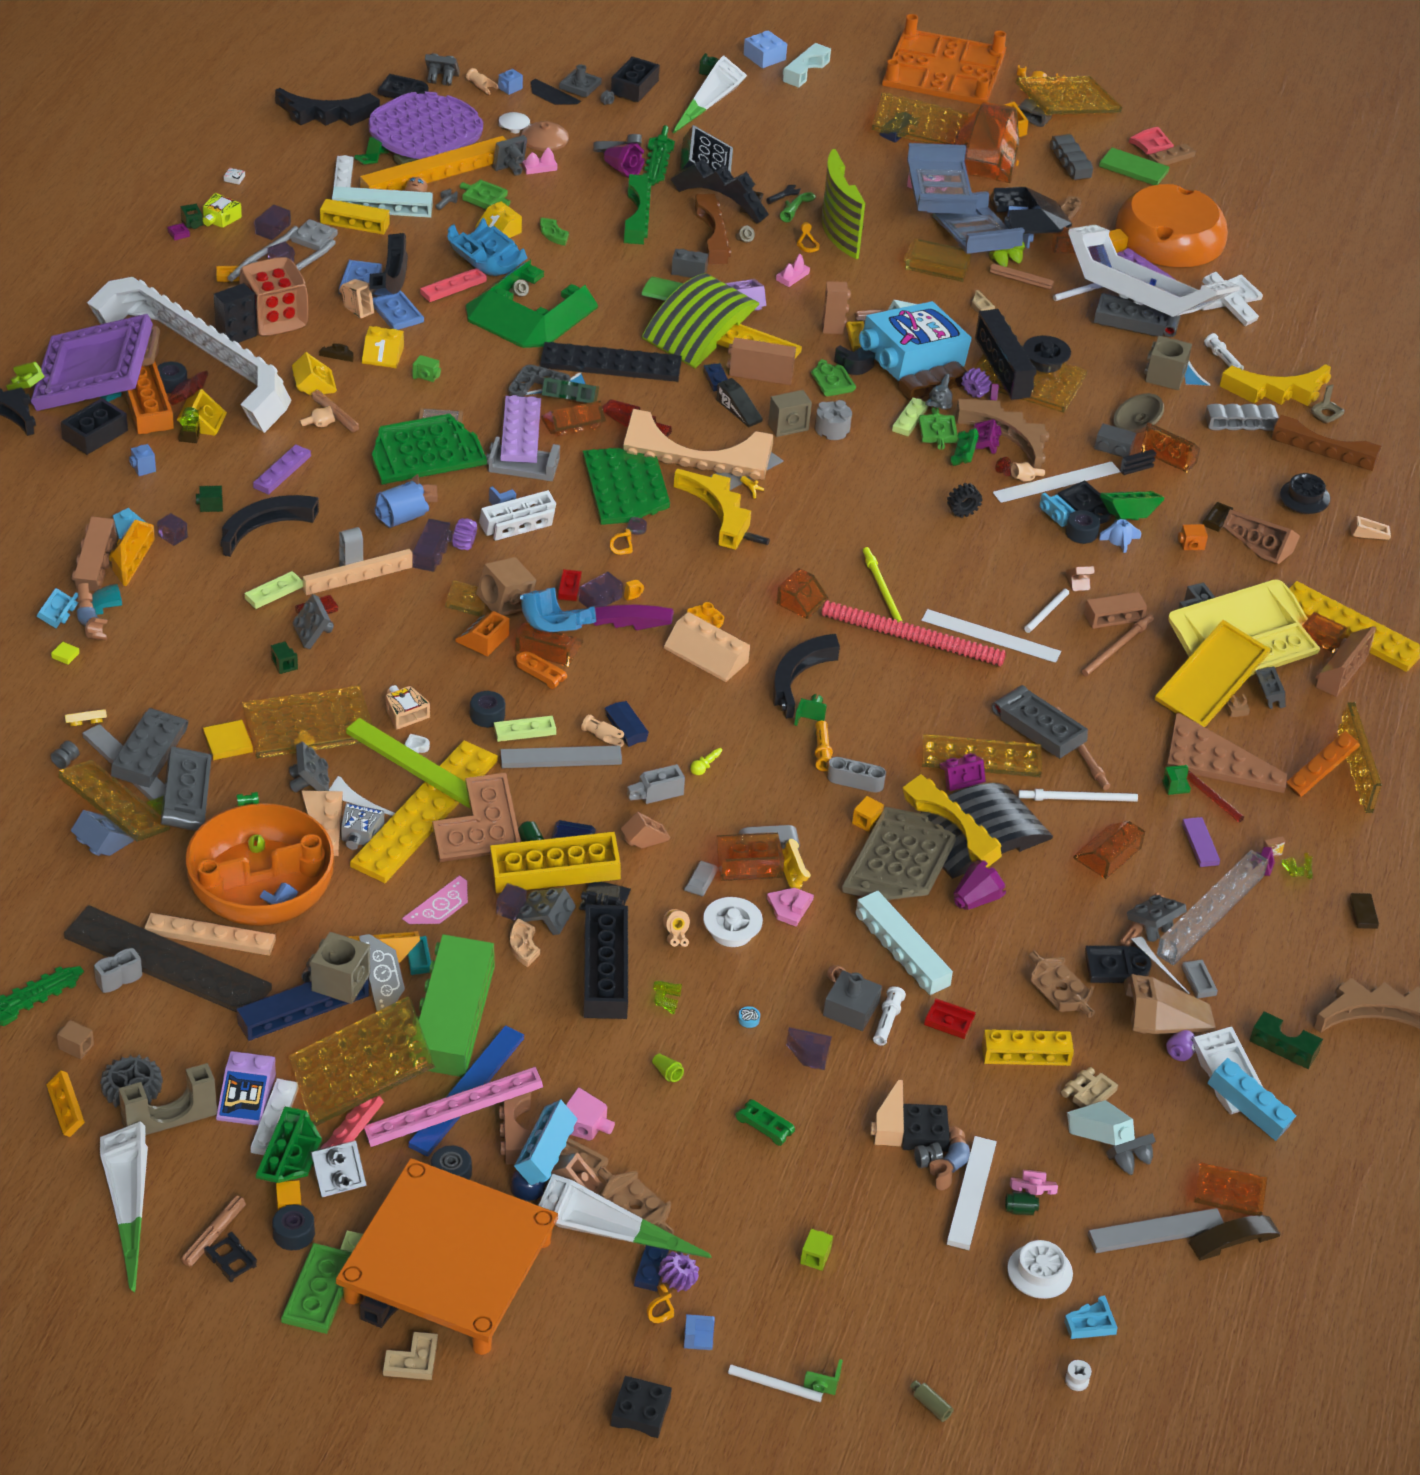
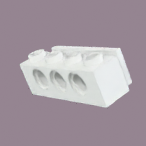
M548 490L481 508L479 523L486 536L494 534L495 541L551 526L556 502Z

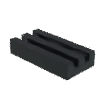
M1151 449L1123 457L1120 472L1123 475L1154 467L1152 462H1155L1154 456H1156V452Z

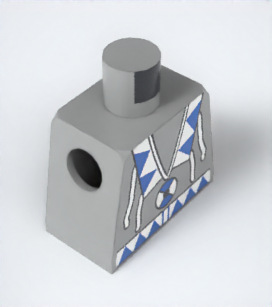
M346 803L341 827L342 840L346 842V846L349 849L355 850L358 848V845L365 846L384 826L383 810Z

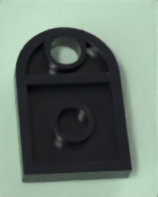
M390 73L378 88L379 95L397 98L411 92H416L417 94H425V91L429 92L428 85L423 81Z
M1085 480L1058 492V496L1075 511L1083 510L1095 514L1099 518L1100 524L1108 522L1112 517V514L1108 512L1102 502L1100 493Z
M1085 947L1090 983H1124V980L1131 974L1149 976L1151 959L1143 950L1137 947ZM1136 963H1142L1145 966H1138Z

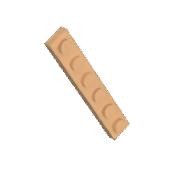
M410 549L303 576V591L306 595L412 568V552Z
M155 913L150 914L144 928L145 934L268 956H270L276 941L275 934Z

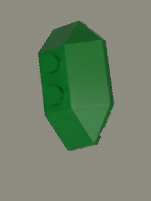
M1154 491L1100 493V498L1108 512L1116 516L1117 520L1147 518L1165 498Z
M284 1107L256 1173L257 1179L280 1183L309 1175L313 1165L310 1152L319 1150L322 1138L307 1111Z

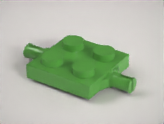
M479 180L472 185L464 182L460 184V189L466 190L463 194V200L484 209L500 201L507 206L510 205L511 201L505 199L508 195L507 189L483 180Z
M933 407L931 409L932 414L919 415L922 442L937 443L939 450L945 448V443H957L958 434L953 415L939 414L938 407H936V410Z

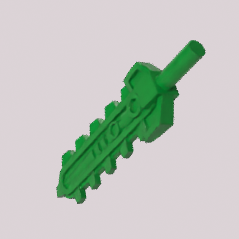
M666 125L663 126L661 135L650 138L648 148L652 152H648V157L651 158L646 160L649 166H645L644 170L647 173H643V175L649 176L648 182H651V186L665 180V175L663 174H666L667 168L665 167H668V161L666 160L670 159V154L668 153L674 151L675 141L667 136L669 127Z
M81 966L55 968V973L51 975L43 974L41 975V980L37 982H26L27 987L12 989L13 994L7 997L1 995L0 1026H6L16 1020L19 1010L23 1008L30 1010L34 1007L33 1003L37 1001L44 1003L48 1000L47 996L51 994L58 996L62 993V989L66 987L74 988L84 970Z

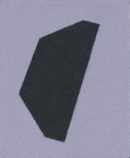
M536 78L531 81L532 94L555 105L578 104L581 102V100Z

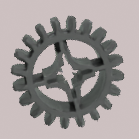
M131 1054L129 1058L121 1056L120 1061L113 1059L112 1065H107L106 1071L102 1073L100 1082L102 1094L106 1097L108 1103L113 1102L115 1107L120 1106L119 1088L141 1082L149 1105L152 1099H157L158 1093H161L163 1083L161 1070L157 1067L155 1061L150 1062L148 1057L142 1059L140 1054L136 1058H133Z

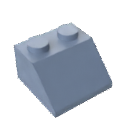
M86 810L82 811L71 829V832L77 836L76 840L90 847L89 850L98 856L101 854L110 856L135 839L134 836L111 817Z

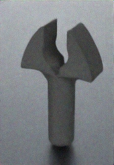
M451 189L442 191V200L436 205V208L441 210L449 201L457 203V191L452 195Z

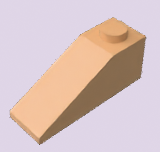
M903 1080L897 1081L878 1110L875 1122H871L870 1135H874V1145H902L904 1133Z

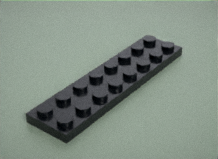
M545 342L540 367L679 382L682 356Z

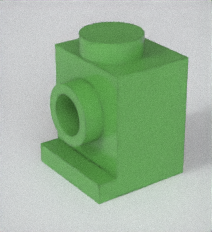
M420 355L413 363V379L421 378L434 382L441 374L439 360Z

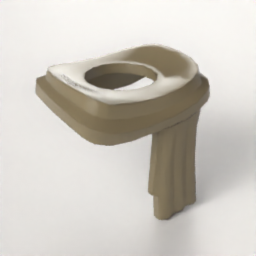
M1332 384L1326 386L1323 401L1317 403L1311 409L1313 415L1324 423L1332 422L1344 414V409L1330 401L1334 387ZM1329 409L1334 414L1332 416H1325L1321 411Z

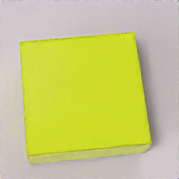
M62 642L51 653L53 659L69 665L79 654V648Z

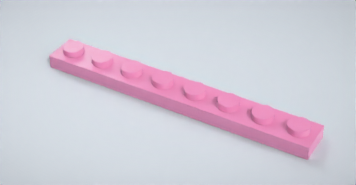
M536 1067L371 1123L366 1125L364 1129L369 1144L373 1147L543 1088V1084Z

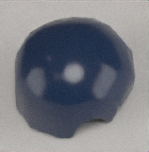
M516 1170L511 1179V1192L515 1197L522 1200H537L544 1194L546 1181L530 1185L519 1171Z

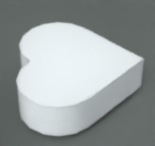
M413 734L409 735L404 744L417 753L427 752L430 748V742L427 738Z

